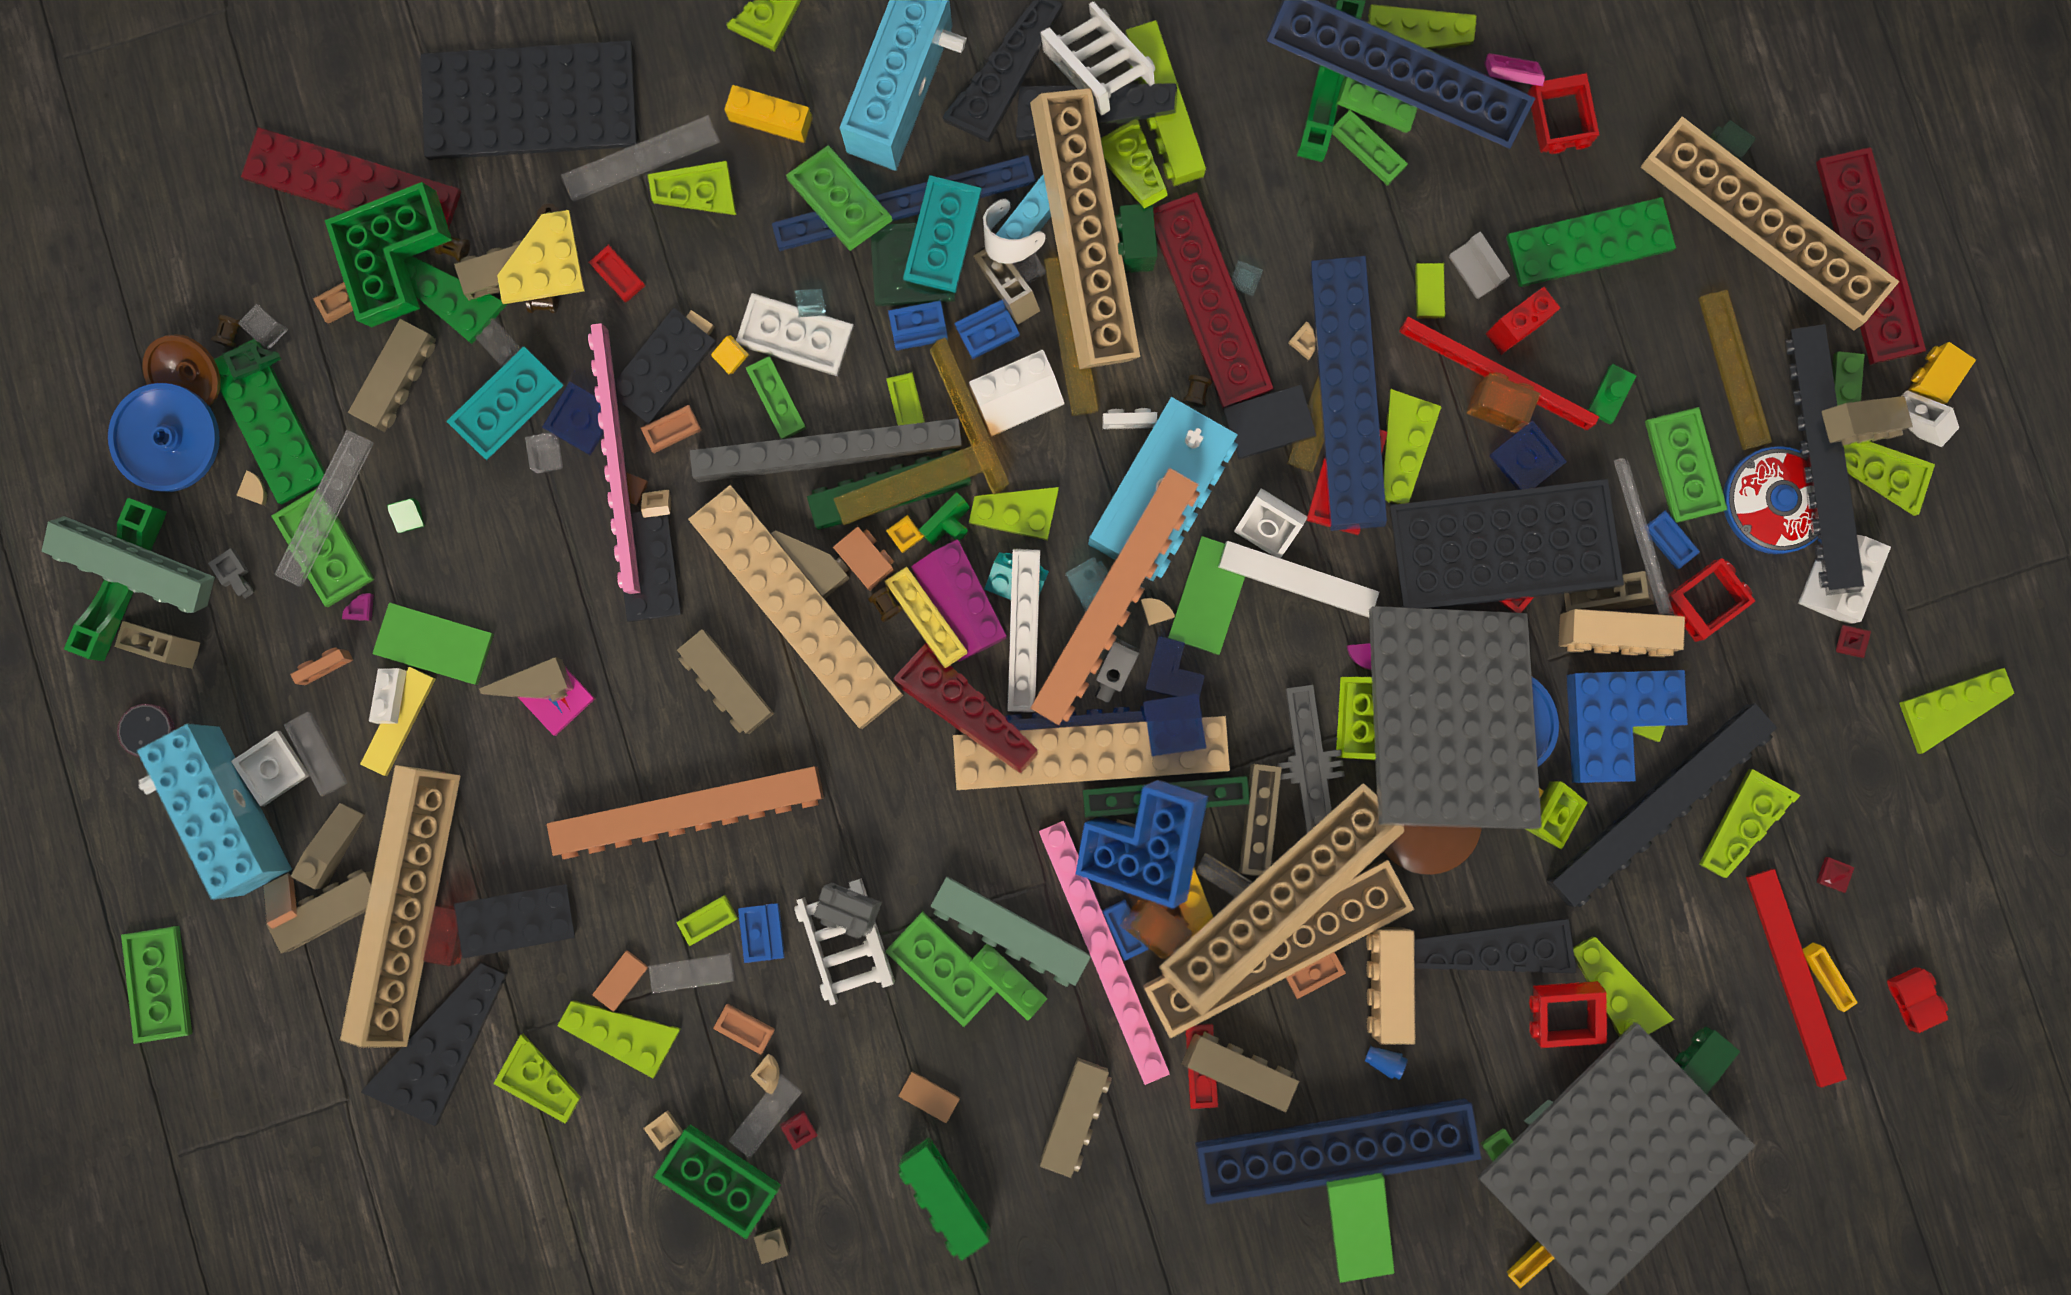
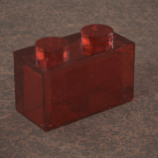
M435 906L423 961L446 966L460 964L461 949L454 906Z

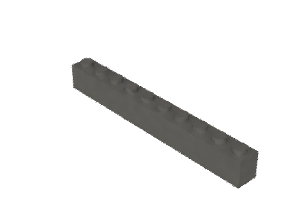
M949 419L690 450L692 477L697 482L939 454L949 449L961 451L962 442L959 420Z

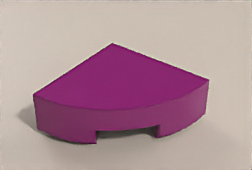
M366 593L357 596L344 609L342 619L372 621L374 594Z
M1370 643L1346 646L1349 656L1356 664L1364 669L1372 670Z

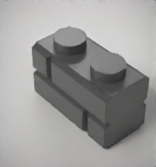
M831 882L822 888L814 916L820 918V923L827 927L836 928V926H840L846 929V934L861 938V936H865L873 930L881 902Z

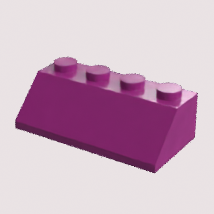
M958 539L933 551L911 566L920 586L967 650V654L958 659V662L1007 639Z

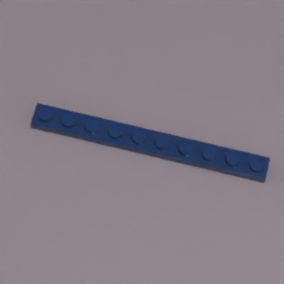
M1028 155L943 178L980 187L982 189L980 198L1035 184ZM928 182L874 197L888 211L893 221L920 214ZM816 212L772 223L779 251L836 236Z

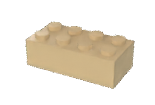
M1574 609L1560 614L1559 646L1567 647L1568 652H1584V650L1594 649L1595 654H1611V652H1619L1621 650V655L1638 656V654H1646V652H1648V657L1653 658L1673 656L1674 651L1683 650L1685 617Z
M1380 927L1371 932V934H1367L1366 937L1367 950H1371V961H1367V977L1371 978V989H1367V1004L1371 1005V1016L1367 1017V1030L1381 1044H1415L1414 931L1404 927Z

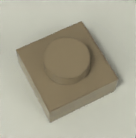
M781 1226L754 1236L762 1264L789 1255V1249Z

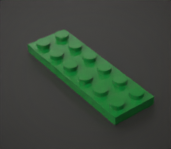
M1662 197L1522 230L1506 236L1519 287L1673 251L1676 248Z
M254 338L251 341L237 348L250 344V342L258 345V347L262 348L260 342ZM223 355L214 359L220 374V390L277 503L282 505L329 481L272 366L270 365L252 375L234 381Z

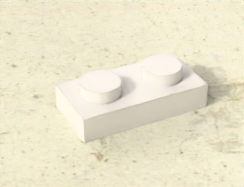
M1148 408L1135 409V413H1124L1123 409H1110L1108 413H1103L1102 417L1103 429L1153 428L1157 422V412H1151V409Z
M399 668L378 669L369 722L376 724L398 723L406 677L405 670Z

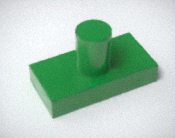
M1614 364L1610 365L1588 411L1599 416L1600 420L1612 424L1636 375Z
M956 492L919 531L933 546L946 532L955 540L958 539L960 541L966 536L968 529L958 520L970 507L964 498Z

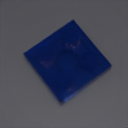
M569 382L542 428L591 456L604 434V430L600 428L598 422V413H601L600 402H597L594 395Z
M1533 420L1489 455L1517 490L1535 488L1567 462Z
M1198 694L1143 702L1151 757L1206 749Z

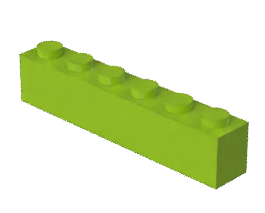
M1156 20L1127 29L1125 36L1145 57L1148 56L1153 61L1155 71H1153L1155 84L1176 83L1177 85L1176 113L1147 118L1150 130L1155 129L1157 139H1155L1157 152L1159 155L1163 154L1166 162L1163 164L1166 178H1171L1173 186L1204 177L1206 167ZM1141 76L1134 80H1138L1139 84H1148Z

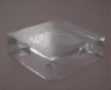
M1035 253L1022 261L1012 263L1027 284L1046 274V270Z

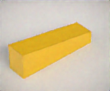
M1813 942L1802 949L1807 964L1838 1010L1845 1012L1858 1003L1823 946Z
M1538 1241L1507 1271L1508 1276L1521 1288L1548 1265L1554 1257Z

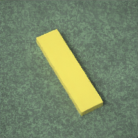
M907 567L884 581L944 668L967 654L963 644Z
M408 668L398 723L380 724L361 765L383 776H388L436 680L435 678L415 668Z

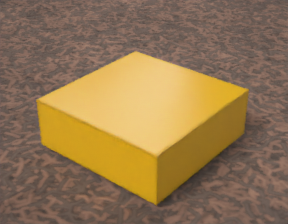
M731 335L726 336L711 354L728 374L734 373L749 355Z
M908 515L886 530L902 553L924 538Z

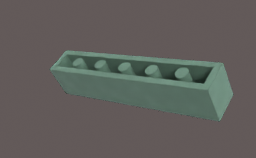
M65 516L49 521L41 552L51 555L54 560L68 562L76 565L81 571L101 575L106 581L118 582L128 586V589L133 592H143L153 596V599L158 602L170 603L186 613H194L208 605L215 579L214 576Z
M948 876L930 906L935 909L933 914L946 921L949 918L958 921L957 927L969 934H972L973 931L983 935L981 940L993 947L1000 944L1007 948L1005 953L1017 960L1023 957L1031 961L1029 965L1031 968L1044 974L1045 970L1055 975L1053 979L1068 987L1069 983L1074 986L1077 984L1091 957L1087 952Z

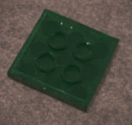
M917 223L887 224L871 236L876 307L955 301L954 292L905 281L903 278Z

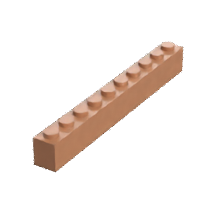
M1169 468L1031 706L1032 710L1058 725L1062 719L1065 721L1069 720L1075 709L1071 705L1076 696L1080 698L1083 696L1089 683L1085 682L1090 672L1095 674L1103 661L1098 658L1102 650L1105 648L1109 651L1117 637L1112 634L1116 626L1120 625L1123 627L1129 617L1130 612L1126 610L1131 601L1137 603L1144 591V588L1140 586L1145 577L1151 579L1158 567V564L1154 562L1159 553L1165 555L1172 543V540L1168 538L1173 529L1179 531L1186 519V516L1182 514L1187 504L1193 507L1200 495V492L1196 490L1198 487L1197 483Z
M814 766L547 823L552 854L553 856L562 855L563 860L579 856L578 851L588 849L589 854L605 851V845L615 843V847L620 848L632 845V839L641 837L642 842L659 839L658 834L668 832L669 837L685 834V828L695 826L696 831L712 828L711 823L722 820V825L739 822L738 817L748 815L749 820L765 817L764 811L775 809L776 814L792 811L791 805L802 804V808L818 805V800L824 799L818 767Z

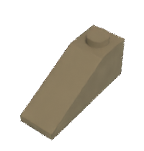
M985 249L974 255L978 265L1000 300H1003L1006 309L1017 325L1040 312L1033 291L1012 263H998L989 257Z
M776 530L771 533L824 598L828 597L850 579L846 574L849 568L840 557L834 560L830 554Z
M1646 571L1624 574V585L1622 587L1564 593L1566 611L1569 612L1574 609L1592 611L1629 609L1655 604L1651 577Z
M122 621L114 647L164 663L193 669L200 643Z
M556 657L479 688L480 693L485 695L551 699L552 702L567 697V692L574 689L562 659Z
M339 803L303 852L291 877L313 889L327 887L365 815L343 803Z

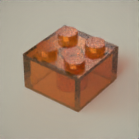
M1497 372L1489 373L1477 384L1466 414L1517 433L1529 424L1541 393L1534 391V387L1529 384H1516L1509 381V377Z
M1139 899L1120 924V927L1160 958L1169 959L1186 944L1194 932L1187 928L1190 924L1181 916L1175 915L1174 917L1166 911L1167 906L1148 899Z

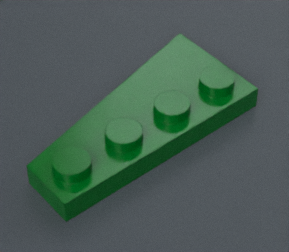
M412 256L404 259L416 297L471 344L507 306V304L502 303V300L490 294L468 300L463 293L459 279Z

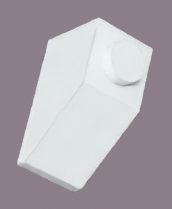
M1908 390L1902 395L1905 396L1913 427L1908 429L1918 438L1942 447L1959 429L1952 407Z

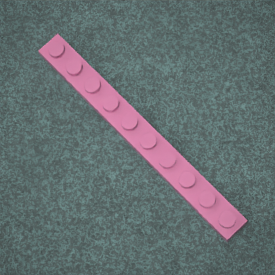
M602 323L591 325L592 334L588 335V341L591 350H594L595 360H592L591 365L593 374L597 376L598 386H595V397L601 405V413H598V422L600 428L604 430L605 439L601 440L603 454L607 455L608 465L604 467L606 480L610 482L611 492H608V503L614 511V519H611V528L613 534L617 536L618 545L614 546L616 561H620L621 572L617 574L618 584L620 588H623V592L628 594L641 593L609 332Z
M1064 821L1040 830V836L1144 1084L1146 1085L1169 1075L1166 1063L1090 882L1087 878L1075 874L1079 856Z

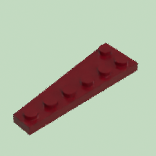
M927 642L893 678L896 686L1020 774L1038 755V749L1013 724L1009 723L997 709H994L985 700V697L968 683V680L961 673L959 674L951 665L944 668Z

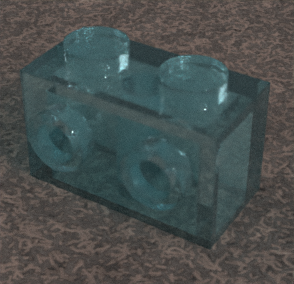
M1094 557L1065 573L1085 612L1106 579L1105 576L1108 575L1103 562H1096Z

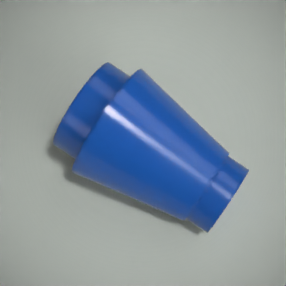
M1370 1046L1365 1058V1062L1370 1063L1371 1066L1389 1078L1393 1079L1395 1077L1399 1080L1408 1059L1402 1057L1401 1053Z

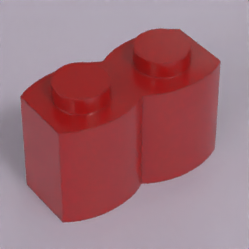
M1915 967L1887 980L1889 990L1910 1031L1920 1033L1948 1020L1946 1013L1948 1011L1947 1004L1942 997L1937 996L1934 987L1936 986V981L1929 971Z

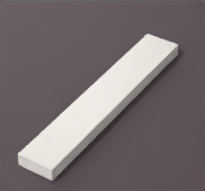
M1229 541L1225 543L1218 568L1368 618L1369 609L1375 606L1379 591Z
M1013 549L1008 711L1035 712L1031 709V706L1035 701L1040 550Z

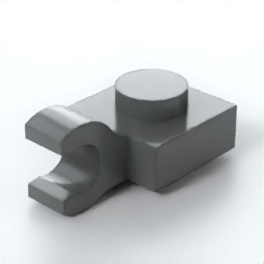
M230 548L208 563L221 585L227 587L231 584L238 596L242 595L244 598H247L255 593L251 585L243 578L249 571L236 550Z

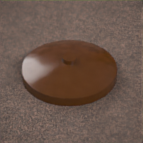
M1404 826V832L1383 853L1397 866L1418 874L1447 872L1459 866L1470 856L1478 843L1482 828Z

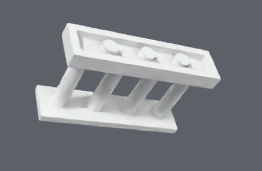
M1091 2L1089 4L1090 20L1063 36L1056 35L1050 28L1040 33L1044 52L1078 90L1091 88L1095 109L1103 115L1110 111L1109 98L1111 93L1141 76L1150 86L1155 84L1153 72L1155 71V66L1151 58L1145 57L1110 20L1106 10L1100 9L1094 2ZM1096 28L1103 35L1077 52L1070 51L1067 45ZM1110 44L1118 51L1091 68L1085 67L1081 63V61ZM1125 60L1133 67L1106 84H1100L1096 79L1099 75Z
M862 878L849 882V890L867 896ZM805 897L797 900L798 906H795L796 916L799 922H804L823 984L820 985L823 999H829L830 1006L838 1002L837 993L876 981V983L881 982L883 988L895 983L876 921L871 933L866 935L867 940L863 941L864 944L824 957L820 941L843 934L846 929L836 926V928L827 927L816 931L811 915H814L818 902L807 905ZM864 955L868 957L873 956L876 966L872 967L871 971L836 983L832 982L828 967Z

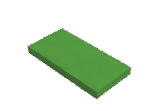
M829 145L786 175L787 180L849 251L893 221L888 211Z
M1699 407L1646 420L1645 425L1672 519L1678 523L1727 510Z
M316 488L271 515L325 607H330L375 580L321 489Z
M1202 536L1168 639L1220 655L1245 576L1218 568L1225 544Z
M389 603L373 654L478 685L494 634Z
M924 912L885 951L963 1027L997 992L968 965L973 958Z
M175 926L122 934L134 1044L191 1035L192 1028L180 927Z
M1382 1173L1326 1182L1340 1283L1394 1274Z

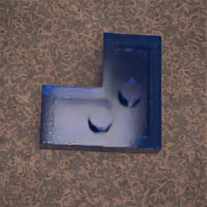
M1158 636L1145 689L1198 702L1205 675L1179 669L1185 643Z

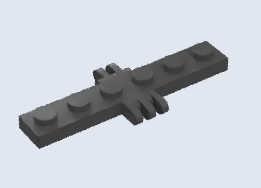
M1313 685L1285 689L1295 756L1287 757L1288 762L1278 763V767H1281V769L1289 768L1290 772L1281 774L1280 780L1291 778V784L1299 783L1306 834L1332 812L1327 779L1345 776L1344 771L1333 772V767L1343 766V760L1332 762L1331 756L1337 757L1342 755L1341 750L1323 752Z

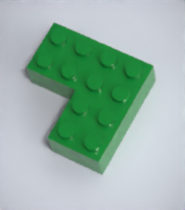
M420 182L325 220L356 321L374 327L420 309L404 259L452 240L436 190Z

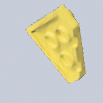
M569 210L542 214L501 269L497 277L503 304L584 291Z

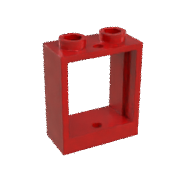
M1587 73L1546 80L1543 86L1533 85L1528 91V94L1535 97L1531 109L1540 153L1549 151L1550 154H1557L1569 147L1584 149L1590 147L1599 136ZM1575 94L1583 134L1550 139L1542 100Z
M1543 287L1500 318L1486 335L1502 355L1542 326L1560 307L1546 288Z
M1723 558L1712 561L1663 598L1675 616L1685 617L1684 628L1695 642L1705 640L1755 602L1751 596L1753 593L1750 587L1738 579L1733 565ZM1714 572L1736 603L1706 625L1683 594Z
M1599 981L1533 986V996L1529 997L1533 1021L1529 1023L1531 1037L1535 1038L1540 1048L1607 1043V992ZM1587 1000V1029L1547 1031V1003Z

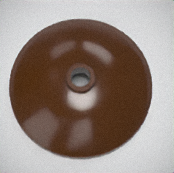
M179 334L165 335L156 339L148 346L142 365L147 385L155 383L173 384L193 391L209 407L215 402L220 391V374L216 362L206 348L194 339Z

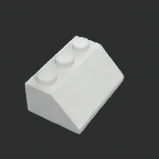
M1043 350L969 382L970 390L991 436L1064 405L1055 375Z
M1857 535L1864 588L1861 592L1826 595L1825 588H1820L1818 574L1823 572L1821 561L1817 562L1815 560L1798 604L1846 624L1861 622L1891 547L1866 536Z

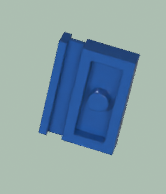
M1003 300L955 323V327L972 359L1020 336Z
M941 301L888 311L896 351L948 341Z
M779 903L738 908L744 963L785 958Z

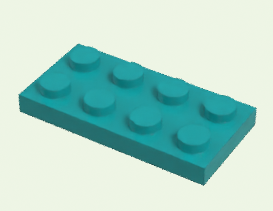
M929 175L903 276L905 281L956 293L982 192L980 187Z
M524 346L446 422L484 459L488 460L564 385Z

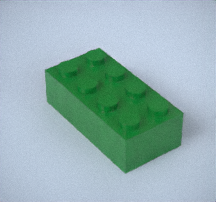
M691 1124L683 1131L654 1176L655 1179L745 1239L748 1238L781 1187V1184Z
M927 1138L902 1155L898 1173L906 1185L911 1184L916 1191L914 1198L922 1209L925 1207L931 1214L929 1220L937 1232L942 1231L947 1238L945 1244L953 1256L957 1254L962 1261L990 1241V1227L931 1138Z

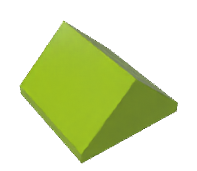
M1560 781L1549 782L1540 799L1542 827L1525 830L1562 849L1588 802L1565 783Z

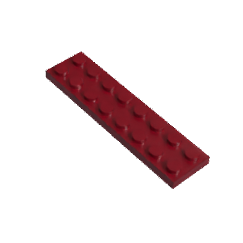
M259 127L241 175L244 180L345 211H350L423 182L436 190L448 229L450 228L461 195V191L458 188Z
M1869 147L1819 159L1816 165L1834 232L1899 281L1868 320L1860 326L1870 365L1926 351L1872 148Z
M1196 192L1153 208L1155 236L1222 409L1272 391L1273 385L1198 193Z

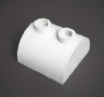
M1261 488L1234 532L1274 557L1281 558L1304 525L1307 516Z

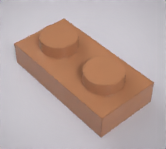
M332 648L322 653L321 659L315 662L310 660L300 664L297 667L298 671L290 675L295 684L307 685L353 661L349 651Z
M1335 952L1285 978L1295 997L1299 999L1346 973Z

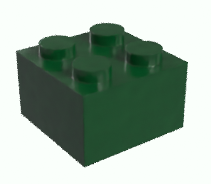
M1141 204L1120 206L1118 215H1115V221L1119 237L1118 254L1122 255L1125 273L1153 271L1157 259L1153 204L1145 209Z

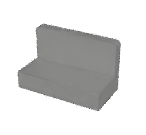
M1481 232L1471 237L1465 245L1449 255V258L1477 299L1503 284L1510 276Z

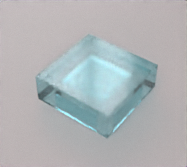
M1238 261L1231 278L1235 290L1253 297L1263 270Z
M822 289L795 291L798 318L825 316Z

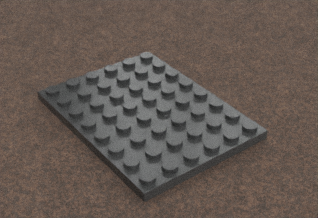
M1372 606L1369 609L1379 825L1541 828L1527 613Z
M1634 1022L1478 1178L1589 1295H1606L1755 1145L1643 1028Z

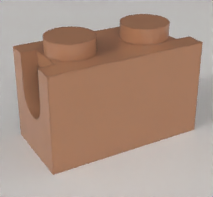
M857 527L833 548L870 591L894 571L891 567L894 561L884 549L881 552L876 549L873 544L877 541L867 529L862 532Z

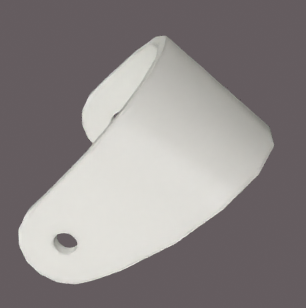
M1001 199L991 205L983 216L985 250L989 257L998 263L1011 264L1022 261L1034 254L1045 242V234L1038 231L1022 239L1009 240L992 233L991 229L1010 209V202L1007 199Z

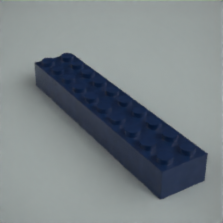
M1282 0L1266 36V41L1507 148H1511L1535 100V97L1320 0Z
M1366 256L1311 261L1310 272L1330 531L1385 527L1387 516Z
M1465 1098L1195 1142L1203 1196L1206 1204L1327 1185L1326 1182L1379 1173L1388 1175L1481 1159L1472 1103Z

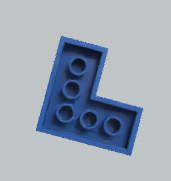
M1685 670L1575 673L1567 675L1572 783L1635 781L1633 727L1687 725Z
M1159 780L1143 786L1136 828L1100 816L1085 822L1075 874L1170 908H1175L1188 899L1208 796Z

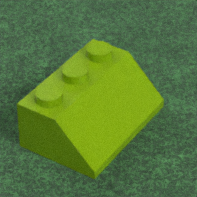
M1341 677L1336 750H1341L1342 755L1336 758L1376 760L1372 677Z

